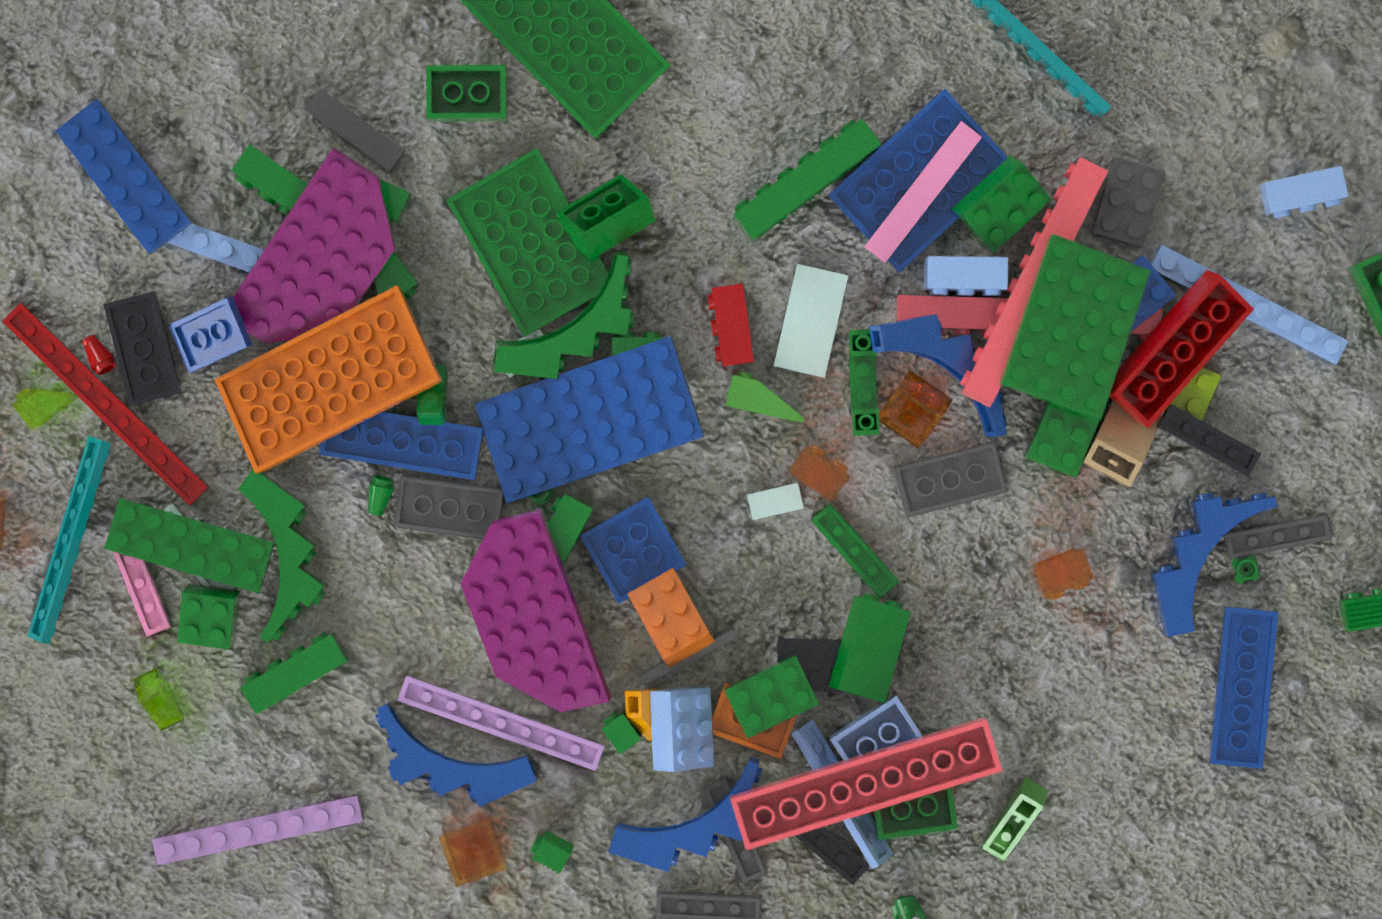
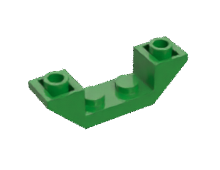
M869 329L849 330V383L853 436L880 435L875 360L877 352H873Z

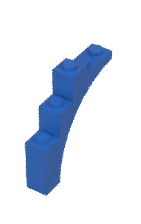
M937 314L869 326L873 352L899 351L924 357L946 369L960 383L966 371L972 372L976 364L972 361L975 347L970 335H958L941 339L942 325ZM999 389L990 407L972 399L981 418L985 437L1007 435L1005 429L1007 420L1002 411L1001 390Z
M1213 492L1197 495L1198 500L1191 501L1197 532L1194 533L1193 528L1177 531L1178 536L1171 537L1177 568L1174 569V565L1158 567L1159 572L1152 573L1164 635L1169 637L1194 632L1192 612L1194 590L1200 570L1210 551L1228 531L1241 521L1256 513L1277 507L1275 496L1267 497V493L1263 492L1251 495V500L1241 502V497L1225 500L1226 505H1223L1222 498L1220 496L1213 497Z
M389 702L377 708L378 714L375 715L381 729L386 728L389 738H386L388 746L392 753L396 752L398 755L389 761L388 771L393 781L398 780L399 785L429 772L430 777L427 780L433 792L437 791L439 796L469 783L470 787L467 788L468 795L473 803L477 802L478 806L481 807L538 780L528 754L509 761L488 764L465 762L450 758L427 747L414 737L399 720Z
M749 757L742 775L731 791L713 808L698 817L680 824L664 827H636L618 823L608 853L669 872L670 865L676 866L680 851L676 850V847L707 857L709 850L714 851L718 836L714 835V833L744 842L730 796L750 790L753 782H759L763 768L758 767L760 760Z

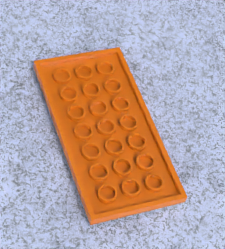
M398 285L214 379L255 474L263 473L442 382L401 287Z

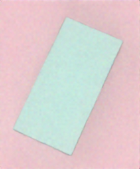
M797 264L774 367L825 378L848 275Z

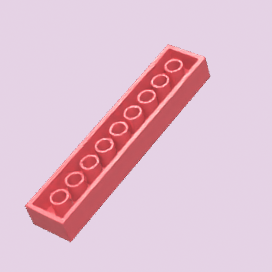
M982 717L731 795L730 799L745 848L750 850L1003 770L987 719Z

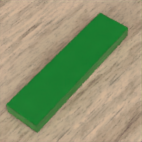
M831 503L811 519L812 523L880 599L899 583V580Z

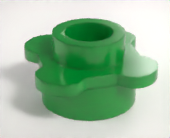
M1250 555L1244 559L1234 558L1232 560L1231 566L1236 574L1234 580L1237 583L1242 584L1245 580L1252 579L1256 581L1259 579L1260 572L1258 571L1257 558ZM1244 567L1248 568L1247 572L1243 571Z

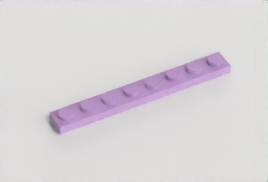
M408 675L404 680L397 700L594 771L597 769L605 746Z
M359 795L158 837L152 839L157 865L359 823L363 822L364 818Z

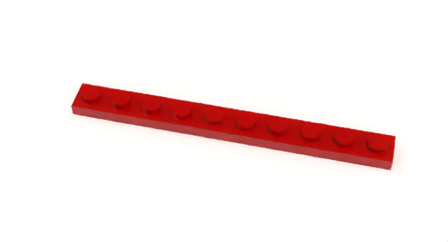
M19 303L4 318L2 322L189 506L209 488L183 460L23 303Z

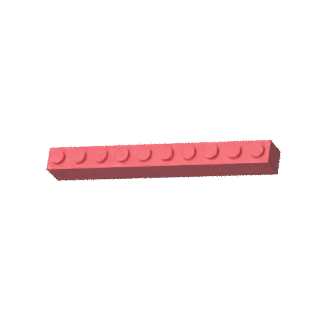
M1079 157L1076 164L1070 163L1064 177L1068 178L1065 187L1059 185L1053 197V200L1057 201L1053 210L1047 209L1041 221L1046 225L1042 233L1036 231L1030 243V246H1033L1034 249L1030 256L1024 255L1018 267L1023 271L1019 279L1013 277L1007 289V292L1011 293L1007 302L1001 301L995 315L999 316L996 325L990 323L983 337L988 341L984 349L978 347L972 359L976 364L972 372L966 371L960 383L964 386L961 394L988 407L992 405L1001 387L999 383L1049 235L1055 234L1074 241L1108 170Z
M898 295L896 321L937 314L942 325L941 334H944V329L954 330L955 335H970V330H981V335H985L990 323L996 325L999 316L995 315L1001 301L1007 302L1009 298ZM1162 308L1129 335H1138V340H1145L1162 321Z

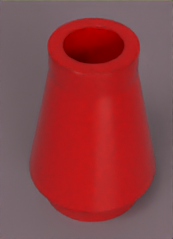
M96 335L88 336L82 341L92 371H96L97 375H103L115 368V357L98 340Z

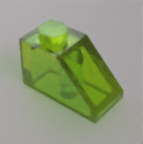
M25 388L15 396L17 401L12 406L31 430H37L78 396L71 392L33 388L29 390Z
M158 668L133 679L139 703L161 731L185 720L168 682Z

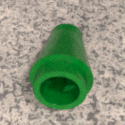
M374 475L373 480L369 481L368 513L383 516L395 489L393 479Z

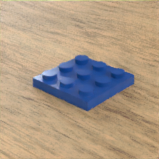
M649 497L580 535L618 604L629 599V592L672 568L678 571L687 566Z

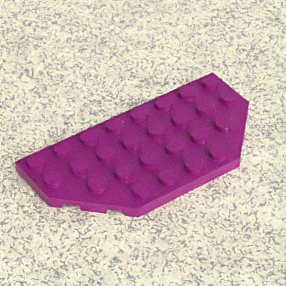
M332 147L233 295L247 332L265 344L292 340L356 307L395 250V242L389 225L390 221L381 191L379 176L335 147Z
M540 509L494 520L460 584L495 676L559 712L609 702L611 699L609 689L543 510Z

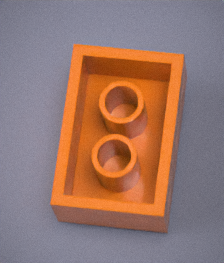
M674 568L628 593L638 615L669 668L715 642Z

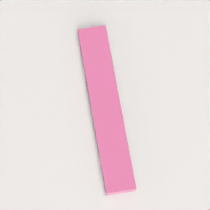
M961 121L864 248L885 263L982 137Z

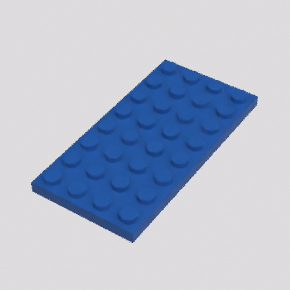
M672 336L559 374L557 379L547 378L475 403L506 503H512L705 437Z

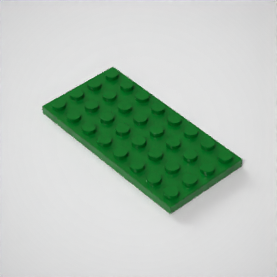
M459 0L595 140L671 67L607 0Z

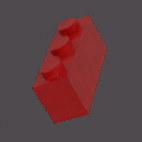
M743 284L712 288V294H707L709 310L714 309L716 320H711L713 336L718 335L719 346H714L716 362H722V367L754 363Z

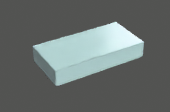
M798 483L747 494L753 520L804 508Z

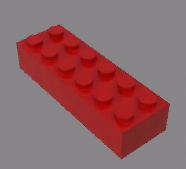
M1206 270L1117 370L1109 396L1135 422L1149 428L1251 314L1254 308L1220 274Z

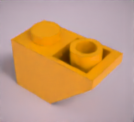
M662 689L626 690V718L648 741H652L650 691Z

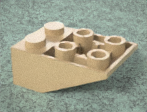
M1112 399L1093 435L1082 463L1124 486L1131 487L1146 458L1158 430L1156 426L1162 416L1160 415L1147 428L1135 422Z

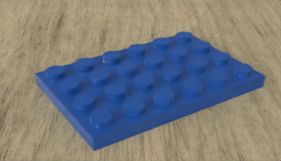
M945 88L828 195L859 231L870 240L961 121L982 137L887 260L898 273L959 218L952 208L1008 158Z

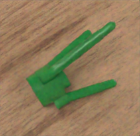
M914 895L894 899L895 905L891 906L893 919H899V915L901 919H913V917L917 916L916 911L920 919H927L921 908L920 901L915 900Z

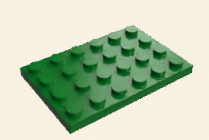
M538 148L446 200L524 337L595 298L602 288L608 271L599 256L589 260L576 248L559 221L556 212L568 206L569 203Z
M1055 234L1049 235L999 384L1097 421L1101 420L1150 270Z

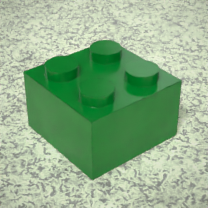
M188 584L182 591L177 643L230 650L236 638L240 591Z

